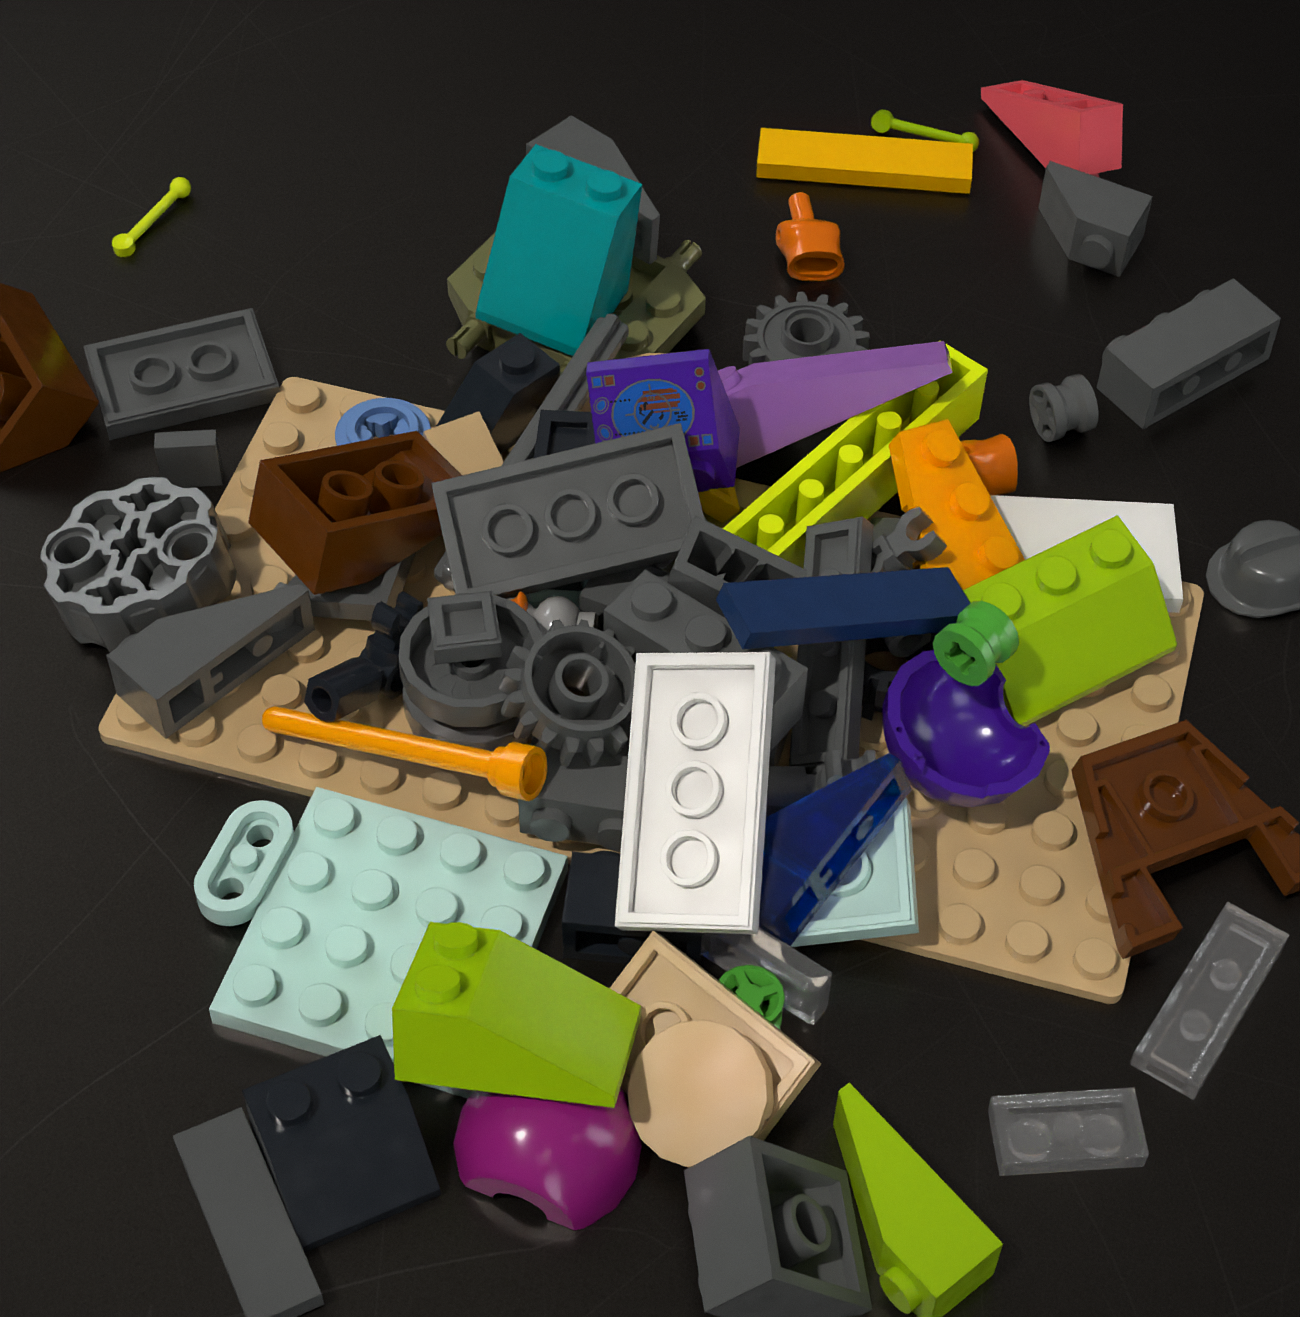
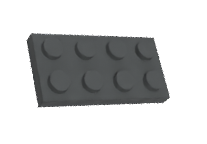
M681 423L431 483L455 594L493 591L494 595L508 599L516 597L519 591L526 595L676 559L694 516L696 515L704 519Z

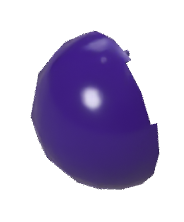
M934 650L923 651L900 666L889 686L883 702V731L887 749L899 772L914 789L927 797L951 806L976 807L997 804L1039 776L1049 755L1050 745L1036 723L1025 727L1018 724L1009 714L1003 696L1006 679L997 665L993 674L979 686H968L947 674L940 666Z

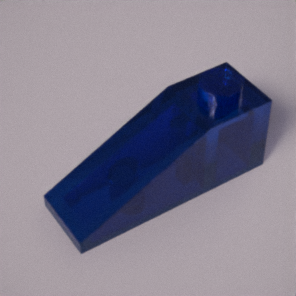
M888 753L766 817L759 931L787 950L912 790L899 758Z

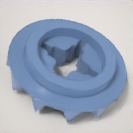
M376 398L361 402L345 412L337 423L335 441L338 446L370 440L375 436L380 438L390 434L396 435L412 431H418L423 436V432L431 429L426 415L415 405L395 398Z

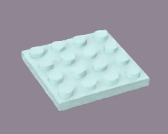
M316 787L294 832L292 844L270 882L211 1003L209 1012L212 1023L322 1056L331 1055L381 1035L394 1063L392 1007L429 923L447 924L462 922L473 927L501 930L537 949L567 874L568 857ZM417 1083L464 1098H469L474 1091Z

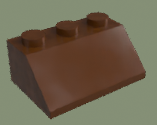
M0 283L1 473L67 447L100 403L33 293Z

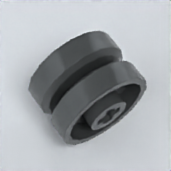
M494 595L502 657L435 665L428 606L414 615L400 637L399 649L404 713L413 735L494 751L499 746L506 747L511 742L525 744L531 740L532 734L519 740L513 736L521 719L519 716H502L501 708L509 694L499 690V683L505 670L509 669L506 663L515 645L523 647L530 630L535 628L540 631L534 617L517 603Z

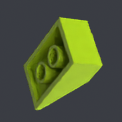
M430 922L392 1007L395 1080L615 1108L641 1019V1005L501 930L473 927L462 922L447 924Z

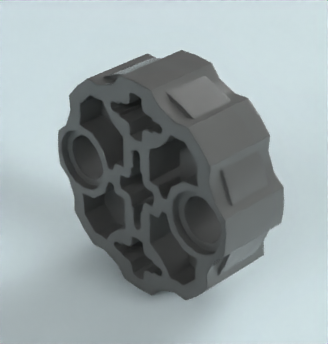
M166 477L137 478L127 486L112 491H98L85 498L73 507L70 517L61 528L48 535L40 555V560L47 571V579L43 586L71 635L81 644L95 643L106 647L109 653L115 650L126 637L139 633L159 618L215 605L230 596L237 571L229 555L230 541L209 498L197 487L182 488L171 484Z

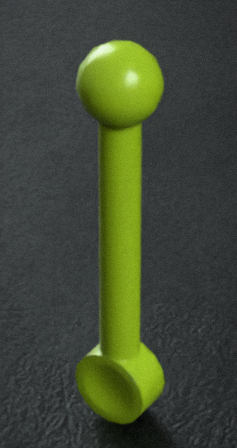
M887 110L877 111L871 119L873 129L879 133L894 129L944 142L973 144V152L979 146V139L972 132L959 135L894 119Z

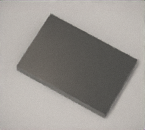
M252 308L83 346L109 440L272 403L276 394L280 392L279 384Z

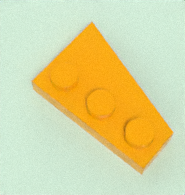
M948 419L900 431L889 443V450L901 509L906 513L910 509L920 507L931 517L933 523L919 533L917 540L923 538L927 533L934 531L947 545L942 554L935 559L926 562H914V569L949 567L958 584L964 590L1025 560Z

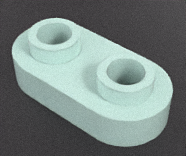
M252 801L238 807L227 819L194 880V891L199 909L209 921L223 926H235L243 924L254 917L269 884L293 841L294 830L289 813L282 806L271 801ZM261 839L271 841L263 847L252 846L254 842ZM232 892L242 894L234 899H222L225 895Z

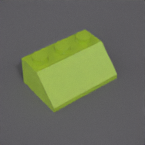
M1118 515L963 590L970 603L973 601H984L1002 610L1013 622L1018 632L1019 645L1017 651L1003 663H996L1006 679L1003 689L1006 708L1011 717L1022 726H1027L1175 651L1178 645L1155 565Z

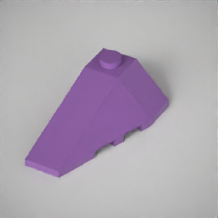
M939 341L750 364L739 370L734 366L718 370L740 427L736 468L953 373L949 350L945 342Z

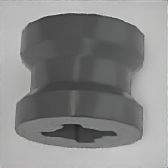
M1075 374L1063 379L1061 385L1054 386L1046 382L1035 385L1031 389L1029 395L1030 413L1033 424L1044 441L1060 440L1065 436L1066 431L1074 430L1078 433H1085L1096 428L1099 414L1097 399L1091 384L1083 375Z

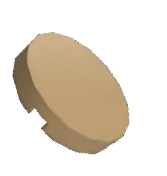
M707 1019L677 1022L654 1035L636 1057L627 1085L629 1113L640 1139L662 1159L689 1168L748 1136L756 1138L762 1131L765 1120L769 1121L774 1105L772 1073L760 1048L735 1028Z

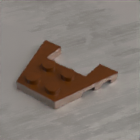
M1184 720L1080 756L1071 769L1117 951L1122 959L1169 942L1183 929L1150 875L1156 871L1246 838L1284 896L1300 890V835L1294 830L1299 822L1282 806L1271 809L1245 785L1250 777L1189 721Z

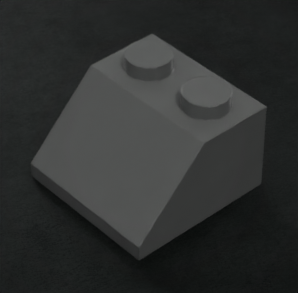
M748 1136L684 1170L689 1203L688 1215L692 1224L699 1272L698 1285L705 1313L719 1317H850L863 1315L873 1310L847 1171L752 1136Z

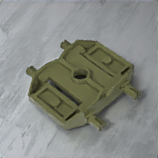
M495 233L447 278L448 296L462 323V327L447 340L446 345L452 355L456 356L458 354L459 359H464L476 345L491 352L517 335L475 318ZM684 240L670 257L662 258L657 255V260L650 265L633 255L628 292L612 313L619 317L620 322L628 326L629 334L614 359L628 358L647 353H669L705 314L706 297L687 274V270L702 257V251L695 242L691 245V240ZM530 340L560 364L561 375L573 356Z

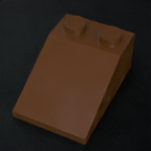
M418 431L264 459L259 462L248 523L314 595L332 592L370 582L443 535L431 483L462 475Z

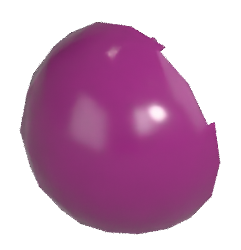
M621 1087L615 1108L474 1090L461 1110L453 1143L459 1176L465 1187L492 1198L494 1194L506 1193L525 1199L541 1209L546 1215L547 1220L572 1230L585 1229L616 1209L636 1179L642 1148L640 1136L629 1113L628 1095Z

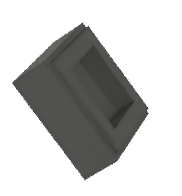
M216 430L155 433L154 450L160 477H166L171 484L182 488L223 485V465Z
M493 591L427 598L435 665L502 657L501 638Z

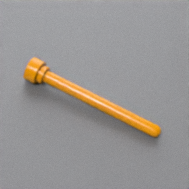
M277 706L267 708L262 715V724L270 732L488 778L490 785L497 787L501 795L520 800H534L541 792L547 775V757L541 747L511 742L506 747L499 746L494 751L340 719L334 722H325L311 713Z

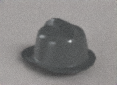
M1276 520L1256 521L1242 528L1230 543L1219 548L1209 560L1206 581L1212 596L1226 609L1238 615L1254 618L1276 616L1289 611L1300 610V531L1285 522Z

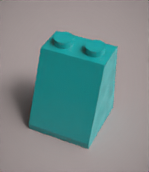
M535 144L509 177L475 318L515 334L521 333L527 339L573 356L596 320L600 317H605L609 313L612 314L628 292L642 184L620 176L613 171L601 169L566 156L559 151Z

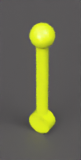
M184 177L173 179L170 183V191L127 234H119L112 239L114 253L120 257L132 255L136 249L134 242L178 198H185L190 194V182Z

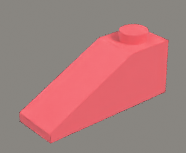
M1025 80L981 88V99L1045 168L1052 161L1099 177V173L1122 168V103Z

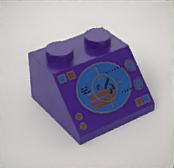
M710 349L587 363L586 374L595 443L681 423L698 492L735 487L740 427Z

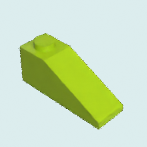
M849 1082L838 1091L833 1126L875 1268L880 1275V1285L889 1300L903 1313L909 1314L913 1312L917 1317H943L994 1275L1003 1243Z

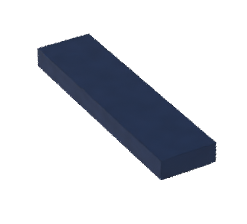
M949 567L723 583L716 598L742 650L939 633L948 624L956 623L959 613L970 604Z

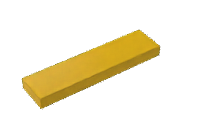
M761 128L756 177L970 194L973 144Z

